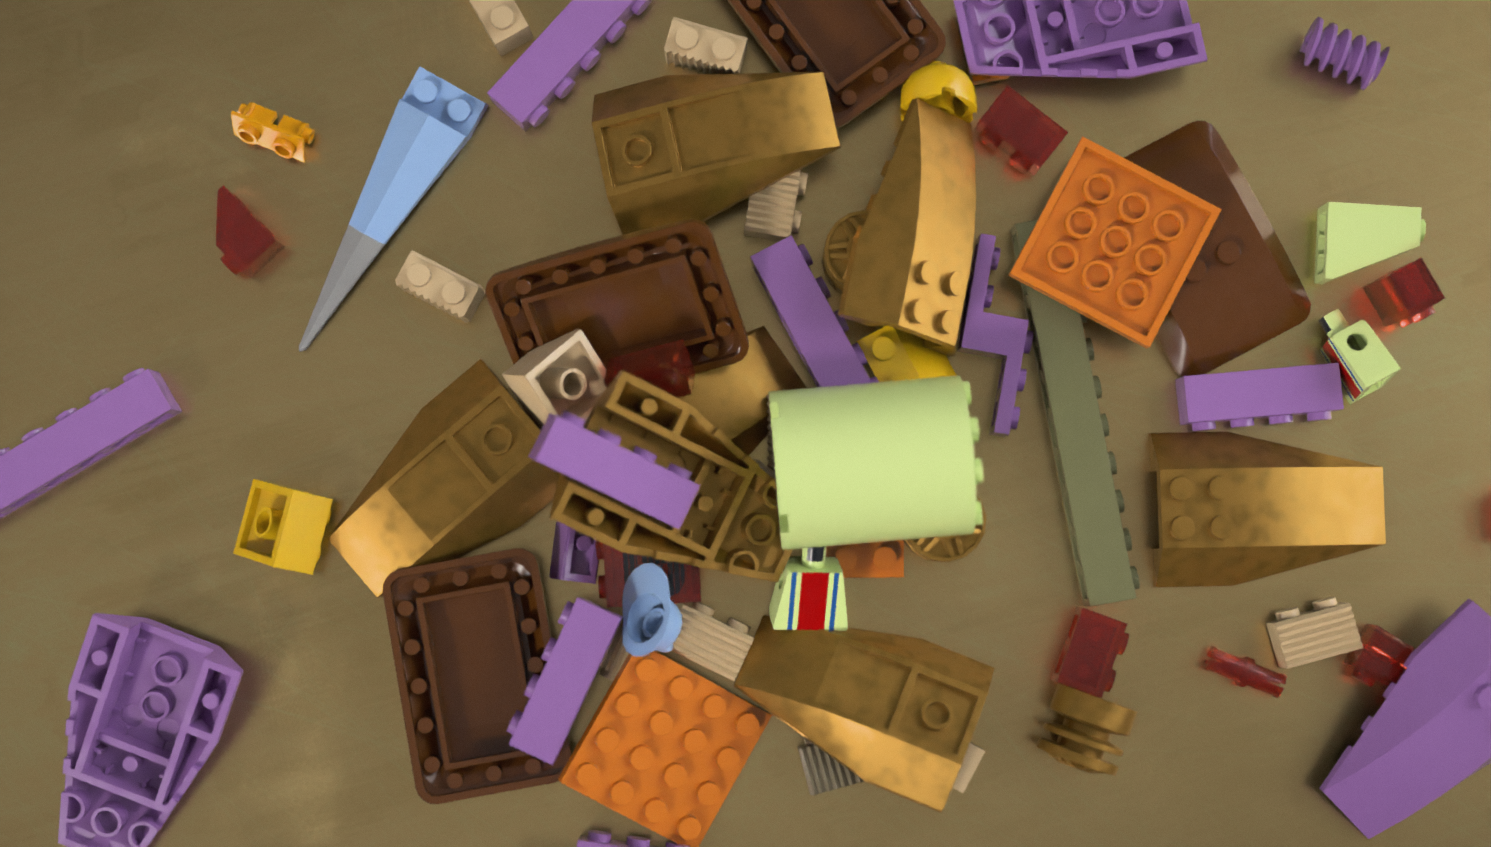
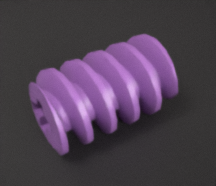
M1317 17L1305 35L1300 48V53H1305L1304 65L1308 66L1317 58L1319 59V72H1322L1331 64L1333 65V78H1336L1343 70H1346V83L1351 84L1357 76L1362 77L1360 89L1365 90L1379 75L1387 59L1390 46L1381 51V44L1376 40L1366 46V37L1358 35L1352 40V31L1350 29H1344L1337 35V24L1330 23L1323 29L1324 20L1321 17Z

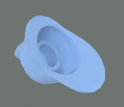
M643 563L636 567L629 575L624 586L622 599L623 645L626 651L633 656H645L653 651L664 653L672 651L673 643L676 641L682 627V614L678 606L670 600V588L665 572L654 563Z

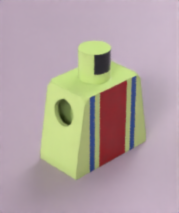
M1336 309L1318 321L1329 337L1320 349V353L1326 364L1339 363L1342 392L1350 405L1383 387L1401 369L1364 319L1350 326L1341 311Z
M826 546L802 548V556H790L778 583L776 582L769 606V616L773 630L822 629L847 631L848 621L843 571L837 558L826 557Z

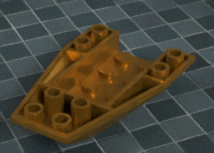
M824 72L665 75L594 95L591 123L607 198L622 235L689 219L704 222L841 148Z
M480 359L419 411L330 534L328 540L375 596L379 598L383 596V583L391 572L457 559L523 526L554 499L561 473L528 457L541 430L510 395L506 387L485 362Z
M763 615L734 687L865 782L941 813L965 758L987 698L995 668L921 638L848 628L847 631L822 629L773 630L770 616Z

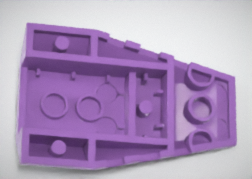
M953 0L970 75L1130 79L1203 63L1208 60L1199 22L1192 24L1187 0Z
M1469 598L1410 654L1403 664L1407 669L1397 684L1391 682L1384 692L1383 696L1386 700L1374 717L1370 715L1361 726L1364 732L1354 747L1348 745L1320 786L1322 792L1368 839L1406 819L1491 763V616Z
M103 613L92 615L68 689V701H71L70 717L66 719L65 735L68 736L67 756L63 761V773L66 776L65 790L61 792L59 844L67 847H149L219 743L244 670L220 646L149 618Z

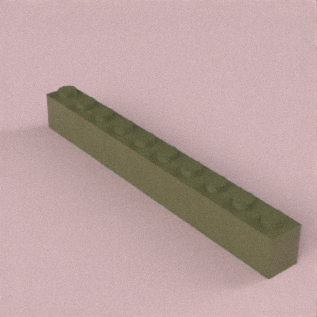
M1037 220L1016 223L1011 228L1010 232L1016 259ZM1021 283L1027 319L1029 320V330L1033 331L1032 345L1083 606L1092 607L1135 599V589L1140 588L1139 576L1136 567L1130 566L1127 551L1132 550V541L1128 528L1122 527L1120 513L1125 510L1124 500L1120 489L1115 490L1112 475L1117 474V465L1114 453L1107 451L1105 437L1109 436V424L1106 414H1100L1097 400L1102 398L1101 383L1097 375H1092L1090 361L1094 360V348L1091 338H1085L1082 324L1087 322V317Z

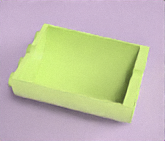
M958 375L768 391L782 550L966 535L974 533L975 525H982L981 502L976 501V485L983 482V466L981 458H974L973 445H975V442H979V424L977 417L970 418L968 405H971L969 381H962Z

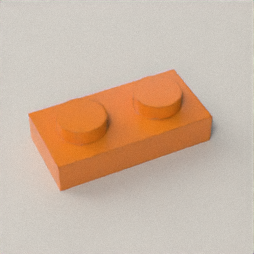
M904 540L826 546V557L838 559L844 578L904 577Z

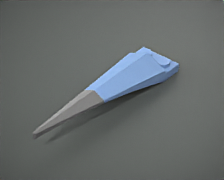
M418 68L403 98L398 101L300 342L299 352L307 350L378 253L447 166L471 139L489 105L426 69Z

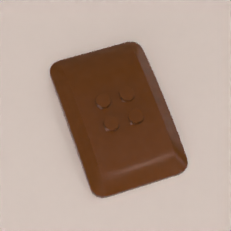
M727 0L780 73L824 72L837 129L845 126L902 85L912 72L938 59L946 45V37L942 29L920 0Z
M1200 120L1191 122L1124 157L1222 209L1155 336L1169 364L1178 376L1206 374L1301 324L1307 319L1311 310L1309 297L1258 199L1223 139L1212 124Z
M696 219L673 222L616 236L526 262L493 274L485 288L486 298L513 364L529 351L576 329H582L612 380L622 370L650 385L735 364L743 360L749 349L748 335L712 231L708 225Z
M514 548L391 572L383 583V597L415 787L421 799L430 804H442L558 782L561 772L572 755L569 734L557 760L551 765L509 745L513 734L507 732L517 710L524 712L530 698L524 696L525 690L534 673L541 676L547 663L541 657L552 637L541 574L536 557L524 548Z

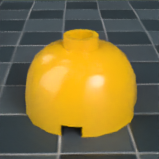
M934 61L912 72L902 86L900 100V118L902 121L912 99L922 100L968 123L973 121V113L977 114L975 87L967 74L953 65Z

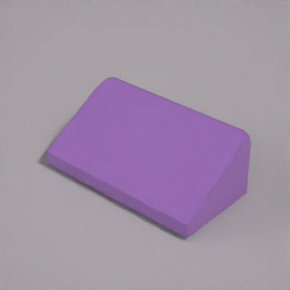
M556 521L549 577L558 580L596 584L601 542Z

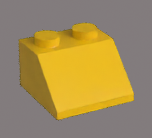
M885 326L856 341L866 357L867 364L864 366L870 378L876 376L879 382L957 376L946 355L923 347V338L894 327Z
M253 479L233 554L272 567L313 575L315 565L321 555L320 546L325 527L330 521V509L333 499Z

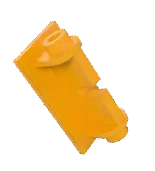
M253 102L249 104L242 103L238 112H231L233 133L242 141L251 145L258 144L269 148L284 158H295L305 162L304 143L310 144L315 135V130L310 129L308 123L284 115L280 123L275 125L273 123L277 118V112Z

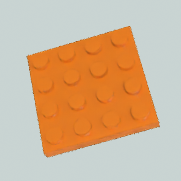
M1082 136L1008 276L1147 349L1151 346L1222 209Z
M653 651L645 656H633L629 653L558 780L560 783L677 844L699 847L772 715L658 651Z

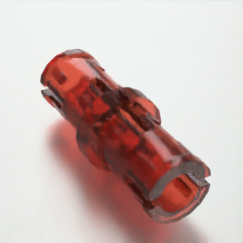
M1211 646L1206 654L1207 657L1212 659H1209V661L1204 660L1203 669L1233 679L1237 686L1243 688L1248 685L1275 698H1278L1284 690L1283 687L1277 685H1280V683L1286 684L1287 676L1285 674L1259 666L1250 657L1245 656L1242 659L1217 649L1215 646Z

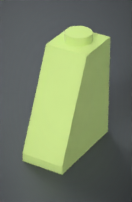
M1327 202L1317 209L1314 284L1327 283L1419 247L1426 233V222L1424 219H1421L1422 207Z

